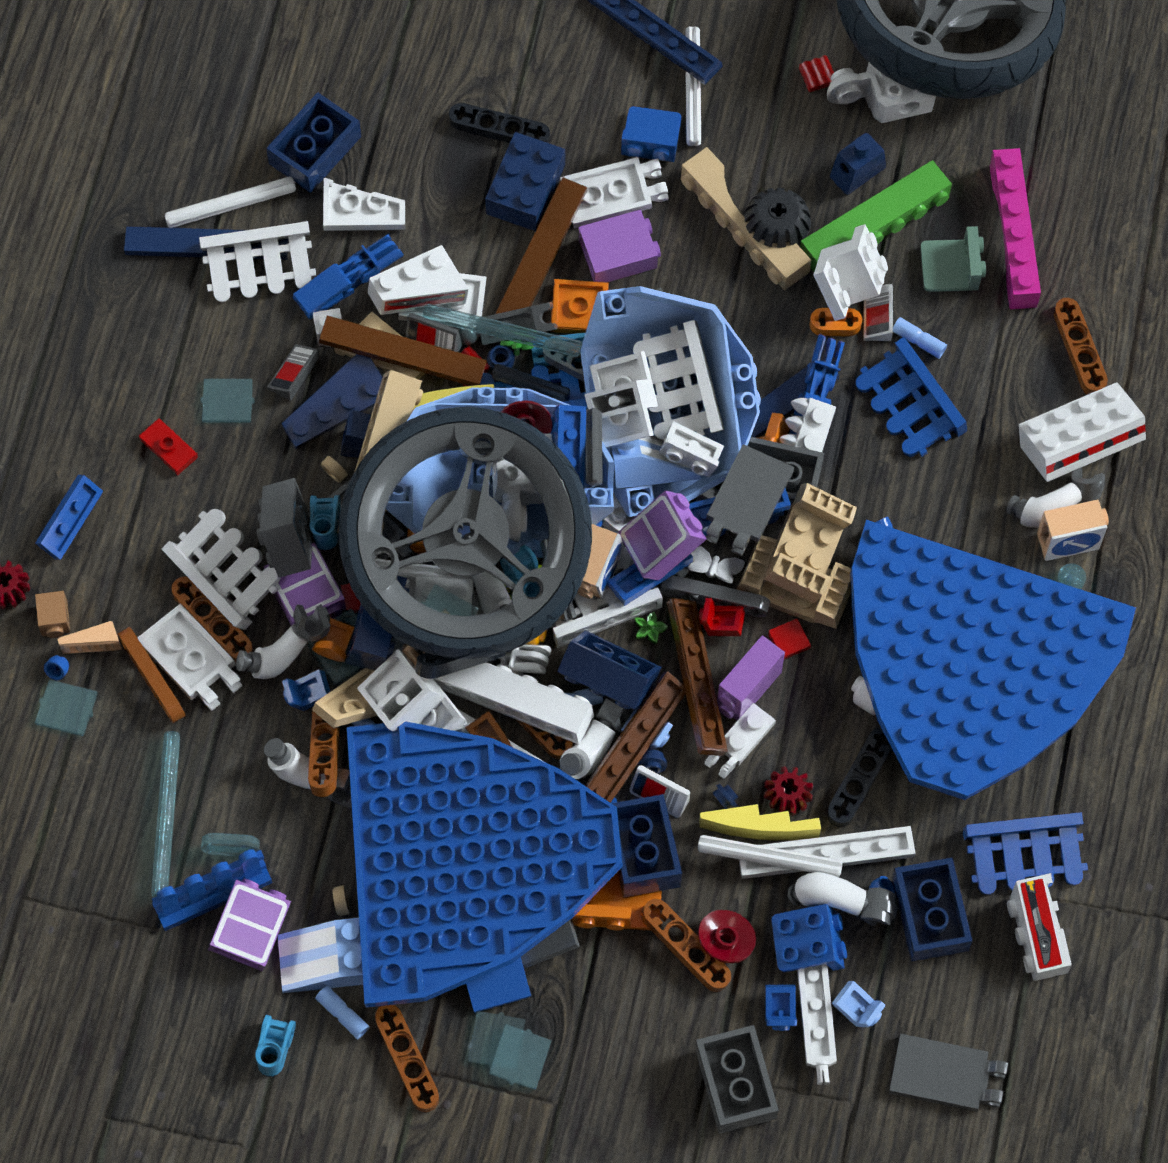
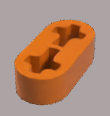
M818 308L811 314L809 325L812 332L816 335L854 336L861 330L862 316L859 311L848 308L846 317L835 321L829 308ZM819 318H824L825 326H820ZM847 318H852L853 326H847Z

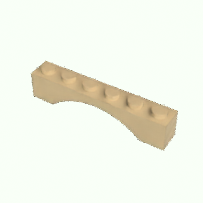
M707 147L682 164L681 181L688 190H693L696 193L701 205L706 209L709 208L715 214L717 222L723 228L727 227L730 230L736 243L741 247L744 246L750 252L752 260L757 265L764 267L774 284H779L786 290L810 272L811 259L796 243L791 246L789 242H786V247L777 248L776 243H773L772 247L764 245L765 241L763 239L757 242L753 238L754 231L749 234L746 228L749 222H745L744 216L733 204L727 191L724 165Z

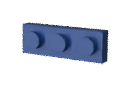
M78 475L35 544L55 560H61L100 498L103 490L85 475Z
M690 553L660 580L643 578L634 563L609 579L608 587L621 603L626 606L693 563V556Z

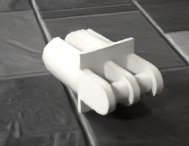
M525 644L506 652L505 656L499 658L501 660L500 664L512 670V673L523 676V673L545 674V667L549 661L547 656H550L551 648L547 645Z

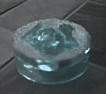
M1066 564L1059 570L1057 582L1082 589L1086 582V573L1077 564Z

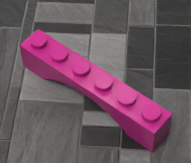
M1020 148L993 150L990 173L1003 230L1010 310L1037 308L1041 290Z

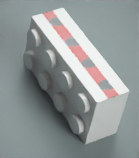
M1116 382L1020 423V447L1048 482L1146 440L1145 416Z

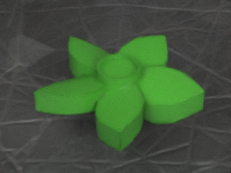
M510 339L500 343V345L512 347L515 356H519L520 349L528 350L534 348V343L529 342V340Z
M655 612L648 615L647 621L643 618H634L636 625L640 627L636 639H642L648 635V639L652 643L657 644L658 633H663L668 628L663 622H656Z

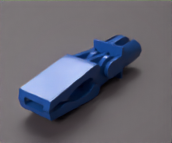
M388 234L367 248L362 245V249L350 256L346 262L340 265L337 263L333 264L293 294V299L309 319L313 318V312L325 311L355 292L354 288L368 282L369 278L379 274L380 271L403 257L404 254L398 249V246Z
M819 334L811 363L807 364L808 369L805 377L807 389L798 398H813L831 405V399L826 398L829 391L833 390L838 371H840L838 365L845 342L839 341L836 345L835 339L828 338L825 343L826 337ZM796 410L794 412V416H803ZM790 429L789 434H797Z

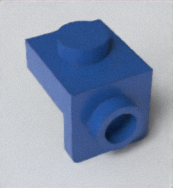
M322 670L314 671L296 681L288 678L282 681L285 689L283 691L285 701L291 707L302 711L313 707L315 702L331 692L325 672Z
M765 985V1021L767 1026H772L773 1030H789L790 1026L797 1025L795 985Z

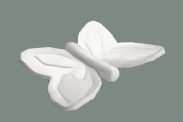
M699 546L691 553L693 563L689 564L688 569L705 573L710 578L717 577L727 583H733V575L742 571L745 562L735 557L725 558L719 562L720 558L714 556L712 560L710 553L702 546Z

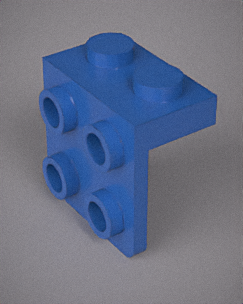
M630 107L626 128L622 134L621 155L674 162L681 124L680 113Z
M828 904L779 913L772 917L779 970L789 972L826 964L833 971L845 968L844 959L847 958L845 943L840 938V930H843L842 918L840 913H837Z

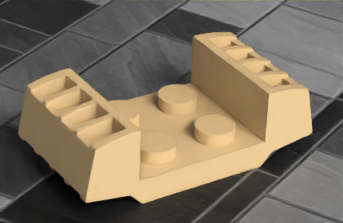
M808 483L801 484L770 556L764 580L815 603L823 596L831 577L826 575L842 531L852 524L857 507Z
M762 535L759 542H756L736 589L767 597L770 600L769 607L811 623H820L837 628L851 594V568L837 562L833 570L828 568L826 575L831 578L825 592L815 603H812L780 586L764 580L770 556L777 540Z

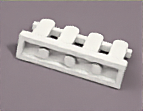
M308 221L199 237L201 250L208 253V256L203 257V263L209 264L212 284H207L208 292L213 291L217 301L226 302L230 298L231 288L241 287V292L246 298H253L257 294L258 284L268 283L269 290L274 294H279L284 290V280L295 279L296 286L299 289L311 281V276H316L315 268L310 269L307 254V249L312 248L311 241H305V236L310 235ZM289 239V244L278 245V240ZM261 243L262 248L251 250V244ZM234 247L235 252L224 254V248ZM291 252L294 272L283 273L280 253ZM264 256L267 276L256 277L253 257ZM226 261H237L239 280H228Z
M695 320L683 323V330H678L677 325L670 327L671 333L651 338L650 333L642 334L643 340L636 342L633 347L634 354L645 352L649 360V372L652 384H655L657 395L655 396L658 407L650 408L649 410L652 412L662 411L664 422L657 424L654 428V434L658 439H665L673 422L694 432L696 431L700 435H705L704 429L710 428L711 433L724 430L698 324ZM689 346L691 357H685L683 347ZM676 350L678 360L661 365L657 364L655 355ZM696 373L698 384L692 385L690 375ZM683 377L684 388L669 392L664 391L662 382ZM703 401L704 412H699L697 402ZM690 404L692 415L671 419L669 409Z
M212 509L208 513L202 511L198 515L201 521L188 534L185 532L180 534L179 538L182 541L179 544L169 541L162 550L234 627L246 630L252 623L247 615L249 613L255 615L259 611L256 605L269 592L275 594L279 590L275 585L280 581L281 577L278 578L275 568L267 567L261 571L257 567L262 561L260 550L251 547L243 552L239 548L244 540L242 531L231 528L225 533L220 528L226 519L224 512L218 509ZM215 533L219 540L205 554L201 547ZM234 553L238 559L223 573L219 567ZM194 555L200 559L197 563L192 558ZM252 572L257 578L242 593L238 585ZM212 574L218 578L216 582L210 577ZM231 593L237 598L234 602L229 598Z
M626 547L615 573L627 569L630 565L632 557ZM609 587L604 599H588L576 594L574 597L577 608L574 609L576 617H582L568 621H562L559 617L551 626H556L553 628V639L557 648L569 644L572 639L585 630L595 634L662 608L660 590L658 587L649 590L626 606L621 603Z

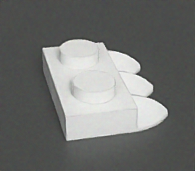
M813 398L792 400L793 408L803 416H792L785 419L788 427L797 434L781 436L779 438L781 443L822 452L836 407Z

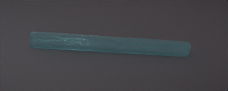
M429 303L423 309L424 318L438 323L578 357L581 353L582 342Z
M166 731L164 733L151 889L153 897H157L156 893L159 890L169 886L180 734L176 731Z

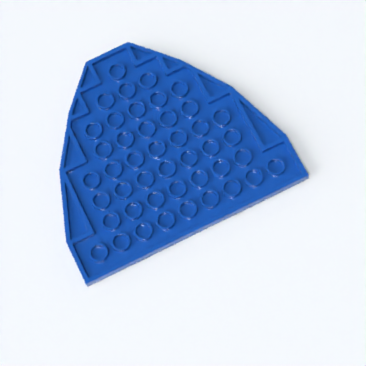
M866 520L850 571L855 654L878 723L909 782L963 800L1022 769L1076 725L1124 657L1136 607Z
M407 721L398 726V730L395 732L389 730L384 723L347 727L364 1003L366 1008L423 1002L512 964L572 919L623 867L617 807L561 769L493 738Z

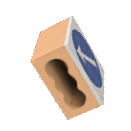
M1099 500L1044 511L1037 536L1045 561L1100 549L1109 520L1105 508L1101 509Z
M592 524L591 554L586 574L577 594L588 599H592L593 596L604 599L608 589V580L613 577L625 549L620 534Z

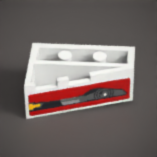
M441 245L369 278L368 294L380 315L415 311V308L427 306L438 308L443 304H466L468 287Z
M1051 873L1016 881L1009 898L1010 900L1007 901L1009 915L1011 918L1015 917L1018 928H1015L1017 942L1019 945H1023L1026 953L1023 956L1026 972L1032 974L1034 981L1067 974L1071 968L1063 928L1060 929L1055 912L1059 910L1057 901L1052 902L1048 889L1049 883H1053Z

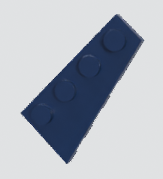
M356 354L282 423V427L295 449L346 422L349 410L364 412L374 406L382 376L371 358Z

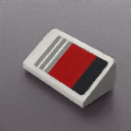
M892 284L882 285L879 296L864 300V341H891Z
M639 765L630 786V793L639 798L664 794L668 813L676 818L681 817L689 803L690 791L642 765Z

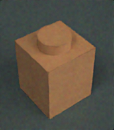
M64 591L35 594L38 627L41 635L57 638L64 633H70L68 602Z

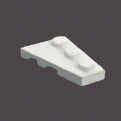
M324 178V231L405 230V200L377 192H364L357 190L355 186L348 184L346 186L333 183L331 179Z

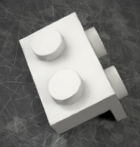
M673 422L669 427L659 454L665 456L673 463H680L690 468L698 475H705L710 478L719 464L718 459L724 446Z

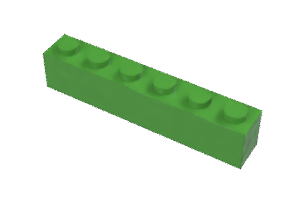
M933 160L801 240L800 248L811 259L810 268L815 272L822 249L852 240L855 227L866 224L869 233L872 232L875 235L878 245L889 233L899 232L907 222L923 217L928 209L935 205H943L949 199L952 183Z

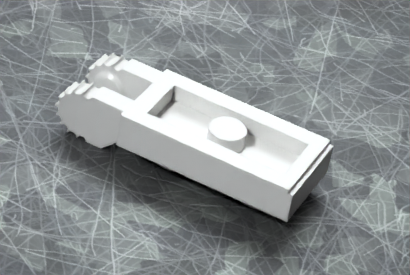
M754 703L725 735L728 749L725 755L730 759L720 769L719 776L723 779L729 775L737 764L740 765L775 724L776 720ZM709 755L705 765L710 768L716 764L721 756Z

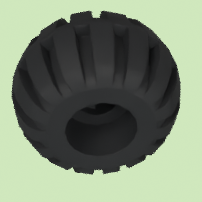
M773 188L766 189L755 195L747 205L744 219L745 222L749 223L746 225L749 234L754 231L753 238L757 242L763 239L765 246L772 247V244L775 243L777 248L786 247V242H789L791 246L795 243L800 246L801 240L808 236L811 227L809 209L806 202L791 190L786 192L784 191L785 188H776V190Z

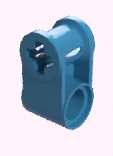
M335 495L334 498L310 497V531L317 548L321 550L332 549L338 543L339 533H337L341 512L340 495Z
M527 545L520 546L519 551L514 556L530 571L537 569L538 560L533 551ZM505 558L500 560L505 575L517 584L524 575ZM533 582L526 583L523 587V591L528 597H536L539 594V587Z
M270 1015L265 1016L255 1056L259 1071L262 1074L274 1076L282 1071L288 1049L293 1040L296 1027L295 1021L291 1020L287 1023L274 1020ZM268 1054H274L278 1057L272 1064H266L262 1061Z

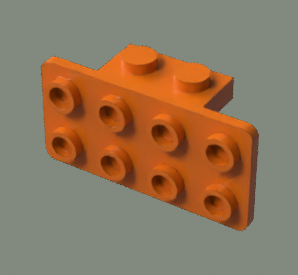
M617 872L572 918L573 925L581 928L606 927L610 930H650L642 920V909L652 899L661 900L662 891L623 898ZM658 908L656 910L651 909L649 916L652 919L654 917L660 919L661 910Z

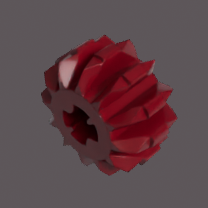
M9 560L3 567L0 564V608L3 610L6 608L7 603L16 608L17 599L25 601L26 596L24 593L30 592L31 588L29 583H27L30 579L28 573L23 572V568L19 564L13 567L12 562ZM9 583V586L3 587V584Z
M785 766L781 768V774L773 771L771 773L772 780H766L765 788L768 790L764 793V798L771 800L769 807L774 809L779 806V812H785V809H789L792 816L796 815V807L802 811L806 810V802H811L813 797L810 793L813 790V784L806 782L808 779L807 773L798 776L797 767L792 769V773H788ZM786 788L793 789L791 795L785 793Z

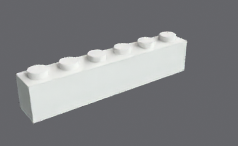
M485 662L434 678L444 691L576 744H580L594 716L592 705L586 698L579 695L574 697L567 695L562 689L554 685H548V687L542 685L529 675L519 676L501 664L494 666Z

